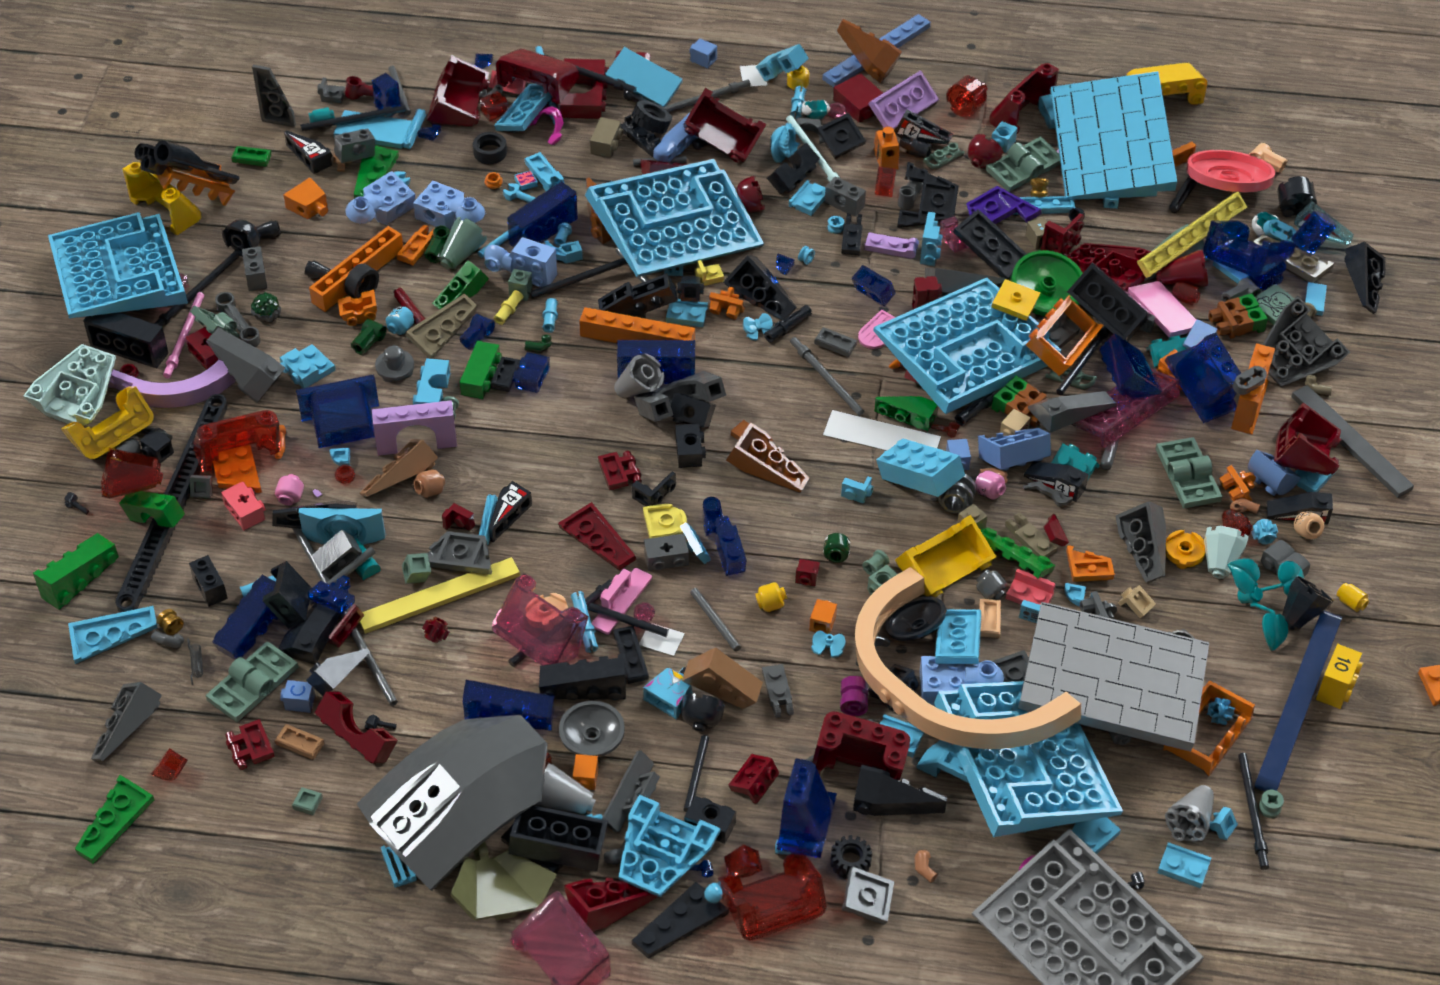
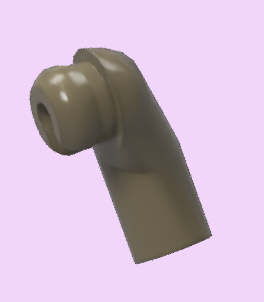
M1314 375L1306 377L1305 386L1308 385L1319 395H1331L1332 386L1319 385L1316 383L1317 378Z

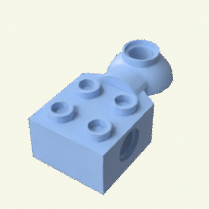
M391 171L363 188V197H356L348 203L345 209L348 219L359 224L370 222L375 217L379 223L387 225L414 208L415 193Z
M432 181L413 202L415 219L435 227L443 225L451 229L458 217H461L460 220L462 221L466 218L476 223L483 219L485 215L484 207L472 197L464 198V192Z
M522 237L510 253L498 245H488L485 248V266L493 272L506 270L512 274L513 269L532 272V284L538 287L551 284L557 276L556 248Z
M921 656L919 671L921 698L935 706L934 701L938 691L959 690L961 684L1004 682L1002 670L998 665L989 660L982 661L976 665L935 664V656Z

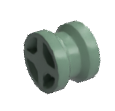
M1265 791L1262 794L1258 807L1260 813L1267 818L1277 817L1281 812L1284 798L1278 791Z

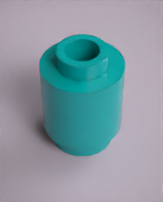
M329 107L312 110L311 113H308L310 123L335 118L334 111L330 110Z

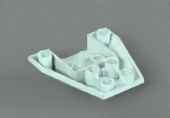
M81 344L36 379L24 394V398L48 417L67 424L79 422L85 426L93 421L102 408L116 357L107 352Z

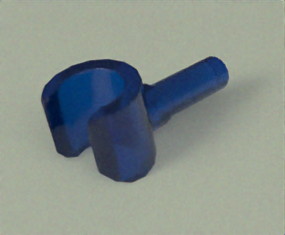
M704 860L689 869L701 871L702 877L705 878L714 875L712 864L708 860Z

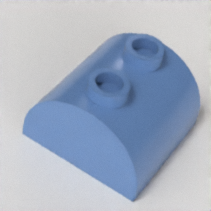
M1256 450L1248 463V470L1256 476V483L1264 482L1267 485L1265 490L1271 495L1275 496L1276 493L1284 495L1300 481L1301 477L1290 468L1277 464L1274 461L1275 456Z

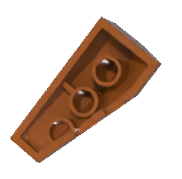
M845 19L841 21L837 32L865 71L873 79L881 83L893 70L902 51L888 40H879L875 38V34L871 32L867 34L862 31L861 27Z
M750 422L726 461L743 472L801 492L809 477L794 461L789 460L783 454L784 450L781 447H776L771 441L772 437L767 432Z

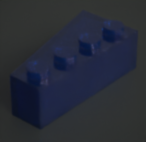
M262 574L253 583L251 590L241 599L237 609L229 615L226 624L215 634L212 642L220 652L234 660L243 657L256 643V637L264 635L269 630V623L273 619L276 621L279 619L262 602L264 595L274 591V580Z
M465 680L462 700L465 719L521 715L533 729L552 730L554 716L553 696Z

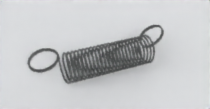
M188 638L187 644L188 649H190L192 671L190 677L191 684L193 685L192 676L194 677L195 673H198L200 677L203 675L202 652L199 644H193L195 648L199 645L197 652L194 651L192 645L190 646Z

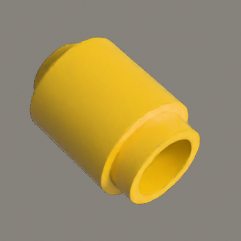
M1344 583L1337 591L1336 596L1339 598V601L1356 612L1363 611L1369 604L1368 594L1353 584Z

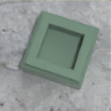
M301 787L292 804L293 809L314 815L323 798L322 793Z

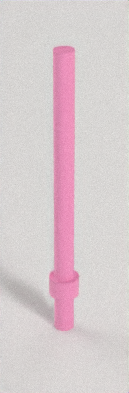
M197 293L191 309L194 305L200 307L204 298L203 293ZM191 312L187 316L172 354L166 361L167 366L163 373L165 378L171 377L173 370L177 368L179 363V356L186 341L185 337L188 336L195 320V316Z

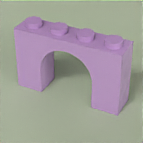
M452 400L372 409L378 456L396 454L398 452L397 434L403 428L411 425H423L431 428L436 435L437 449L457 447Z

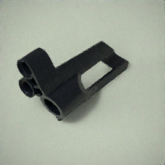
M161 140L155 146L140 143L135 148L134 156L137 160L141 161V170L148 173L162 175L167 167L186 172L195 168L205 171L214 180L229 184H236L240 179L238 175L221 171L219 165L202 160L191 149L182 145Z

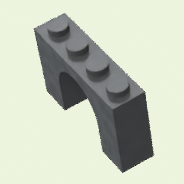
M702 371L661 386L654 391L636 395L634 398L639 415L656 422L673 416L671 403L674 393H682L710 402L726 396V392L720 376Z

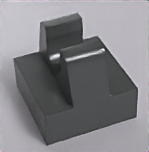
M191 475L190 497L211 498L212 476Z

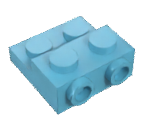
M928 212L920 259V264L935 266L936 259H940L941 248H938V246H941L943 235L939 234L940 227L938 226V221H935V213Z
M313 344L301 351L295 348L280 357V364L285 367L283 372L285 374L288 373L293 382L299 384L303 389L336 370L335 365Z

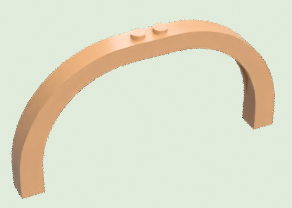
M911 567L881 585L862 607L855 629L856 656L859 669L865 681L884 703L889 704L898 715L904 717L924 733L939 740L969 748L1005 749L1040 742L1081 720V703L1067 692L1034 711L1016 717L993 720L972 719L950 714L934 707L898 679L880 660L874 644L881 626L888 617L906 603L925 593L924 577Z

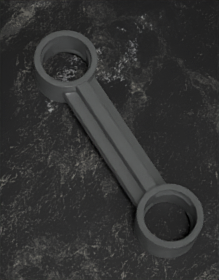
M219 293L215 297L217 310L226 313L237 323L241 340L257 347L261 342L258 329L249 327L237 310L232 293ZM224 301H230L227 304H220ZM248 336H255L252 339H245Z

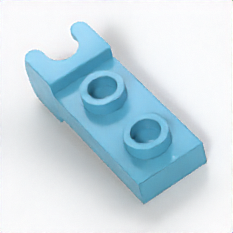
M541 152L525 158V164L541 182L544 190L549 195L552 194L551 187L556 186L560 190L564 189L563 176L552 167Z

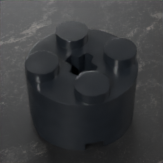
M1303 176L1291 177L1288 179V182L1280 183L1277 188L1280 210L1284 217L1292 215L1306 217L1309 213L1312 214L1317 205L1314 183H1311L1309 178Z

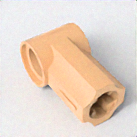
M1260 143L1249 154L1266 161L1278 173L1284 170L1288 161L1273 153L1269 145L1265 143Z

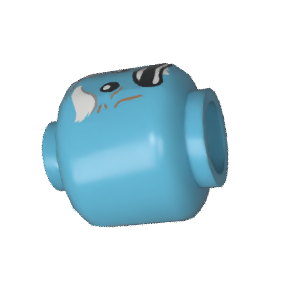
M395 307L386 317L387 328L393 334L403 335L414 324L413 313L407 307Z

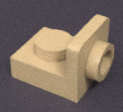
M1140 585L1134 589L1131 587L1126 589L1121 594L1123 598L1118 602L1120 606L1127 603L1139 618L1143 617L1156 604Z

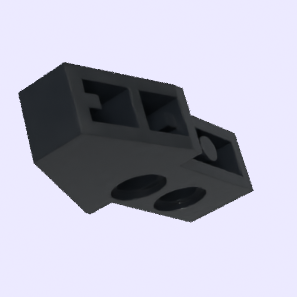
M666 273L635 286L627 282L599 298L598 304L599 310L646 319L647 312L678 301L676 287Z

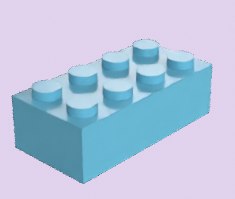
M904 438L876 459L883 480L937 497L965 476L960 455Z

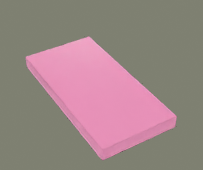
M1160 281L1128 288V293L1155 316V323L1169 338L1190 332L1196 319Z

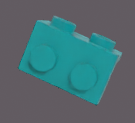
M1180 335L1170 337L1168 341H1162V339L1151 341L1146 350L1151 352L1154 367H1158L1159 360L1174 349L1184 357V362L1192 360L1191 350L1183 346L1187 337L1180 338Z
M1062 443L1051 463L1071 465L1089 474V480L1094 469H1098L1100 466L1096 461L1097 458L1090 453L1082 454L1079 452L1080 449L1073 444L1067 446Z

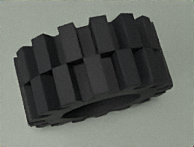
M849 835L847 840L843 836L841 837V842L837 840L835 845L832 846L831 867H833L835 873L839 871L841 878L843 875H846V879H848L849 870L852 867L866 872L869 871L872 859L870 845L866 846L867 841L864 839L860 842V837L856 836V839H852L853 835ZM852 852L859 855L860 859L857 862L851 863L845 861L842 856L845 853Z

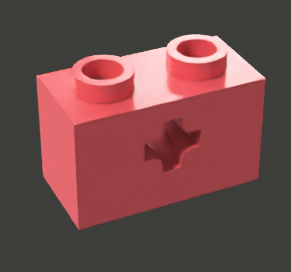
M243 481L221 492L225 507L243 531L265 520L263 511L266 509L261 500L257 501L251 487L247 488Z

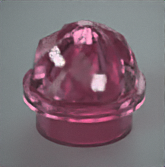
M642 602L635 606V618L648 622L652 621L653 617H655V609L651 604Z

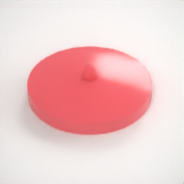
M1207 150L1194 153L1188 158L1186 169L1187 174L1195 181L1208 187L1231 192H1257L1265 190L1272 186L1275 176L1274 168L1266 161L1245 153L1227 150Z

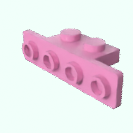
M634 568L632 572L623 569L619 575L613 578L610 587L602 592L600 597L602 607L625 614L650 583L652 575L638 568ZM598 614L591 624L596 630L609 635L619 621Z

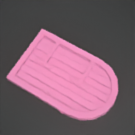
M881 310L859 331L858 340L860 344L869 349H878L885 346L873 329L875 326L895 317Z

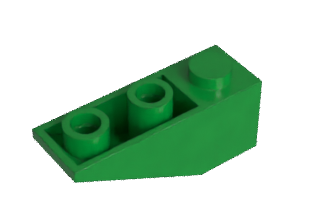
M467 260L432 304L440 310L463 294L471 298L480 291L489 280V277Z
M921 396L876 397L874 412L912 425L918 429L929 431L937 417L938 405L934 401Z

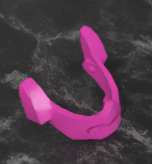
M548 107L541 110L529 126L535 125L542 114L552 115L555 119V129L548 143L553 145L561 140L562 134L560 131L564 122L561 112L557 108Z

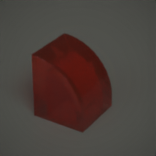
M878 168L875 195L893 197L897 169Z
M169 748L160 758L151 774L163 780H175L188 760Z
M744 844L724 857L728 877L745 878L763 870L759 851Z

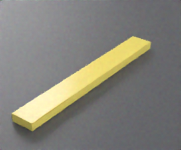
M1239 191L1229 196L1137 261L1145 277L1152 276L1246 209L1247 206Z
M511 557L492 564L491 575L470 572L362 612L364 617L359 623L366 634L520 577V571Z

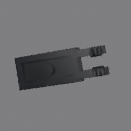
M847 213L841 254L860 255L863 226L861 225L862 214H858L856 225L850 224L852 216L851 213Z

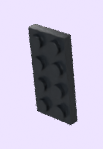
M979 209L953 230V233L1001 278H1007V280L1011 278L1016 263L1027 254Z

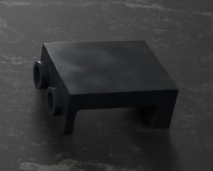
M285 561L271 569L270 573L276 579L274 591L264 595L262 602L290 629L306 620L312 587Z

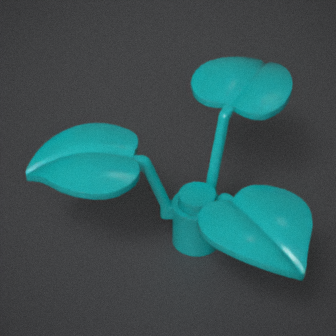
M1238 559L1228 563L1227 566L1231 570L1234 582L1239 589L1237 593L1238 600L1242 604L1250 603L1251 607H1257L1269 612L1263 616L1262 628L1270 651L1276 650L1288 636V623L1282 614H1275L1274 610L1257 602L1263 598L1264 591L1283 587L1284 593L1288 596L1293 580L1298 576L1304 578L1302 569L1293 561H1285L1278 569V578L1281 583L1258 588L1256 581L1260 577V570L1253 560Z

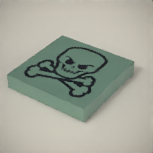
M1277 284L1255 296L1259 307L1262 308L1268 321L1273 325L1283 308L1295 299Z

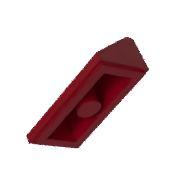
M355 604L328 637V642L338 648L364 617L362 611Z

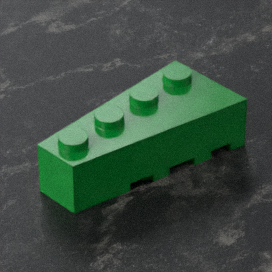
M96 533L77 545L75 551L64 553L61 560L57 562L51 561L46 564L47 568L43 571L38 569L33 572L41 598L60 610L119 558L116 545Z

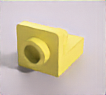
M701 260L697 261L695 275L696 277H701L700 281L704 283V286L724 282V275L719 264L704 267Z

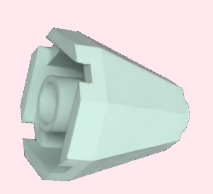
M1216 526V529L1212 531V527H1208L1204 538L1208 572L1215 578L1223 579L1231 574L1227 564L1240 559L1243 554L1248 536L1245 534L1242 537L1240 530L1230 527Z

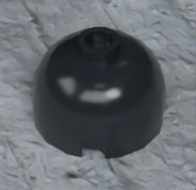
M235 220L228 224L222 232L225 245L228 248L231 246L234 251L240 254V257H243L242 249L258 247L260 244V234L257 227L247 220Z
M693 693L684 695L681 704L682 717L687 724L692 726L693 730L704 732L705 729L713 728L722 720L725 704L723 705L722 700L709 695H703L702 698H695L696 694Z

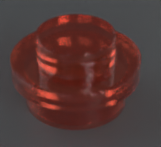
M341 465L335 472V478L339 483H350L355 478V471L349 465Z

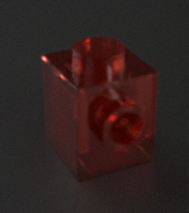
M498 91L480 98L481 113L489 122L502 117L507 111L508 101Z

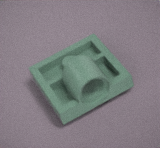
M195 305L190 310L195 316V320L202 325H206V330L211 334L219 327L239 338L240 334L236 331L237 323L226 313L215 314Z

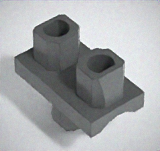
M1097 591L1091 592L1090 598L1080 602V610L1082 612H1092L1094 615L1114 619V614L1117 612L1116 605L1107 601L1102 602Z

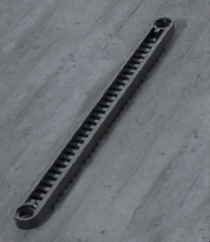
M221 394L211 395L207 399L164 495L175 496L183 511L184 506H186V500L189 499L191 475H200V469L202 470L203 464H205V458L208 457V452H210L211 446H213V440L216 439V434H218V429L221 428V422L227 411L226 398ZM216 402L222 403L218 407L212 406ZM152 519L117 595L115 603L119 613L138 609L144 594L147 593V587H150L153 574L155 575L158 562H161L164 549H167V543L170 542L175 526L174 528L159 526L156 520ZM125 601H132L130 606H121Z

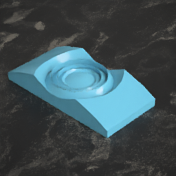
M299 508L302 532L310 541L326 544L341 530L357 538L362 545L385 539L382 509Z

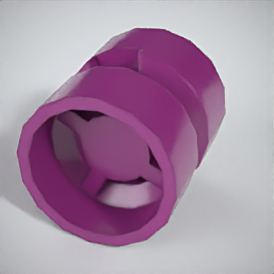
M848 676L842 679V697L840 699V710L842 713L851 716H861L868 711L869 685L863 677Z

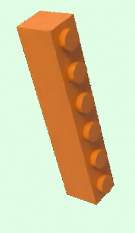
M389 226L383 229L309 287L312 304L325 312L338 302V299H342L347 295L344 287L349 272L356 265L363 263L378 271L397 256V253L402 249V234Z
M584 307L579 320L581 337L691 357L695 346V328L586 307Z

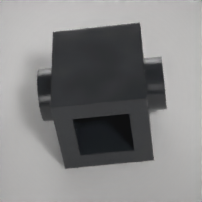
M682 276L681 282H678L677 294H681V301L700 302V294H704V283H700L701 277Z
M155 428L140 439L143 455L153 459L158 464H161L174 453L171 439L165 433H161Z

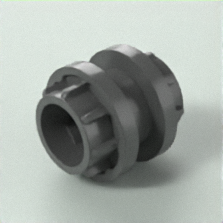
M965 474L963 478L940 495L938 501L948 512L960 513L972 505L976 493V484L971 477Z

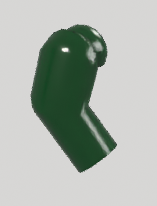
M545 334L541 337L542 341L540 342L526 341L525 351H544L551 347L552 337Z

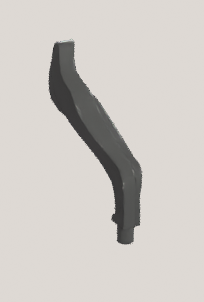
M1041 481L1028 483V485L1023 486L1024 490H1039L1042 494L1051 497L1055 504L1060 507L1066 506L1073 501V497H1066L1062 492L1045 486Z

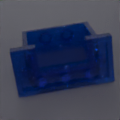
M1216 332L1204 337L1196 346L1166 357V364L1203 424L1236 411L1237 404L1234 401V397L1237 393L1233 389V383L1241 372Z
M374 374L296 390L302 422L312 420L318 448L375 437L371 408L378 407L379 400Z
M795 758L783 800L780 834L776 850L821 858L837 793L826 790L815 764L811 761Z

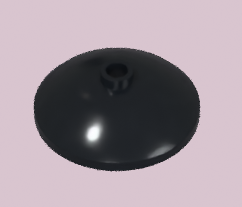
M936 597L915 598L888 617L886 630L890 637L900 641H914L924 638L933 633L942 624L946 616V607L943 601Z

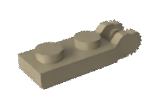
M1017 513L1014 516L1017 523L1011 519L1005 521L1007 529L1023 546L1030 548L1033 554L1048 558L1057 552L1058 547L1051 543L1030 522L1028 523L1027 518L1021 513Z

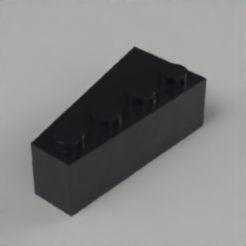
M625 653L618 654V658L613 659L603 656L599 657V661L593 662L582 659L572 665L568 662L540 666V699H626Z

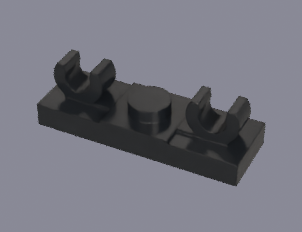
M631 114L624 118L625 122L621 124L623 134L653 158L654 149L661 142L660 138H657L654 133L636 124Z

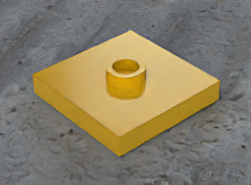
M1005 279L991 308L1027 321L1040 296V292Z

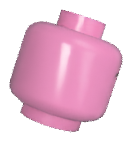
M990 470L980 473L975 480L977 492L992 500L1003 495L1006 490L1004 477Z
M289 474L288 476H283L278 481L275 496L281 504L291 506L300 501L304 484L296 475Z

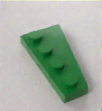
M991 528L980 530L992 550L1003 551V557L1006 559L1019 561V567L1024 570H1033V576L1038 579L1053 572L1055 565L1050 562L1049 558L1033 554L1030 548L1014 544V540L997 535V532Z
M119 775L117 778V784L114 789L109 791L103 807L98 809L92 825L88 826L75 847L76 853L92 864L105 853L155 800L152 794L122 775Z

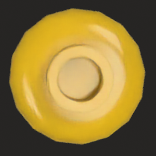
M800 66L798 69L788 72V87L794 91L797 86H801L800 91H802V87L806 89L809 85V70L804 66Z
M776 582L760 586L758 593H755L759 608L765 612L783 608L784 600L787 599L784 587L780 588Z

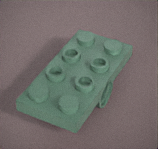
M1039 137L1024 146L1020 142L1015 143L1010 147L1007 155L995 163L988 164L986 171L1010 192L1060 165V155L1042 137Z
M1194 437L1156 444L1158 456L1183 509L1221 502L1222 494L1212 476L1211 460L1208 455H1202Z
M266 641L246 660L240 657L233 661L229 667V675L205 695L206 699L231 719L238 722L299 668L298 662Z

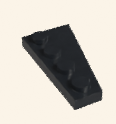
M695 882L634 937L632 945L649 959L674 945L675 941L683 937H689L693 934V931L702 926L705 928L712 924V921L721 916L723 918L728 915L729 909L720 901L717 903L708 902L704 895L705 889Z

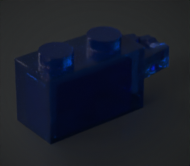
M728 516L716 518L715 544L725 576L745 572L747 559L736 525L732 526Z

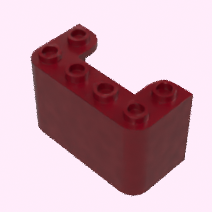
M829 712L826 714L822 724L810 773L820 775L826 767L834 769L837 760L857 767L865 765L882 769L890 773L889 777L900 781L910 746V736L900 729L840 712Z

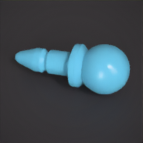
M714 882L707 886L704 895L708 902L717 903L722 899L723 891L721 886Z

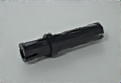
M804 305L786 319L778 321L773 328L764 333L765 339L772 343L778 337L786 335L791 328L812 315L811 308L808 305Z
M1000 389L977 399L955 416L956 423L963 426L984 408H989L992 405L994 395Z

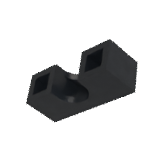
M807 142L787 158L793 165V169L785 162L767 177V180L779 194L785 191L789 193L796 187L794 184L796 181L798 183L806 177L805 173L807 171L810 173L817 167L816 163L820 160V157Z

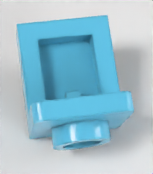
M868 476L864 484L845 478L842 482L841 496L864 504L866 498L872 495L874 486L871 485L872 477Z

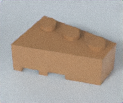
M716 647L689 660L682 679L683 682L741 709L757 703L763 683Z

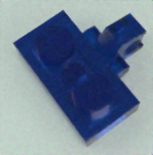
M345 575L338 578L336 583L327 584L320 580L308 591L309 599L341 614L355 603V596L348 593V589L351 587L350 578Z

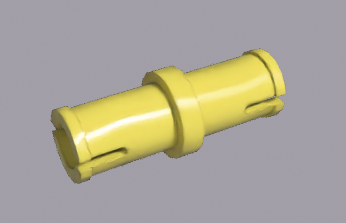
M514 290L507 301L501 304V309L493 317L496 323L503 325L510 314L516 311V306L523 299L521 292Z

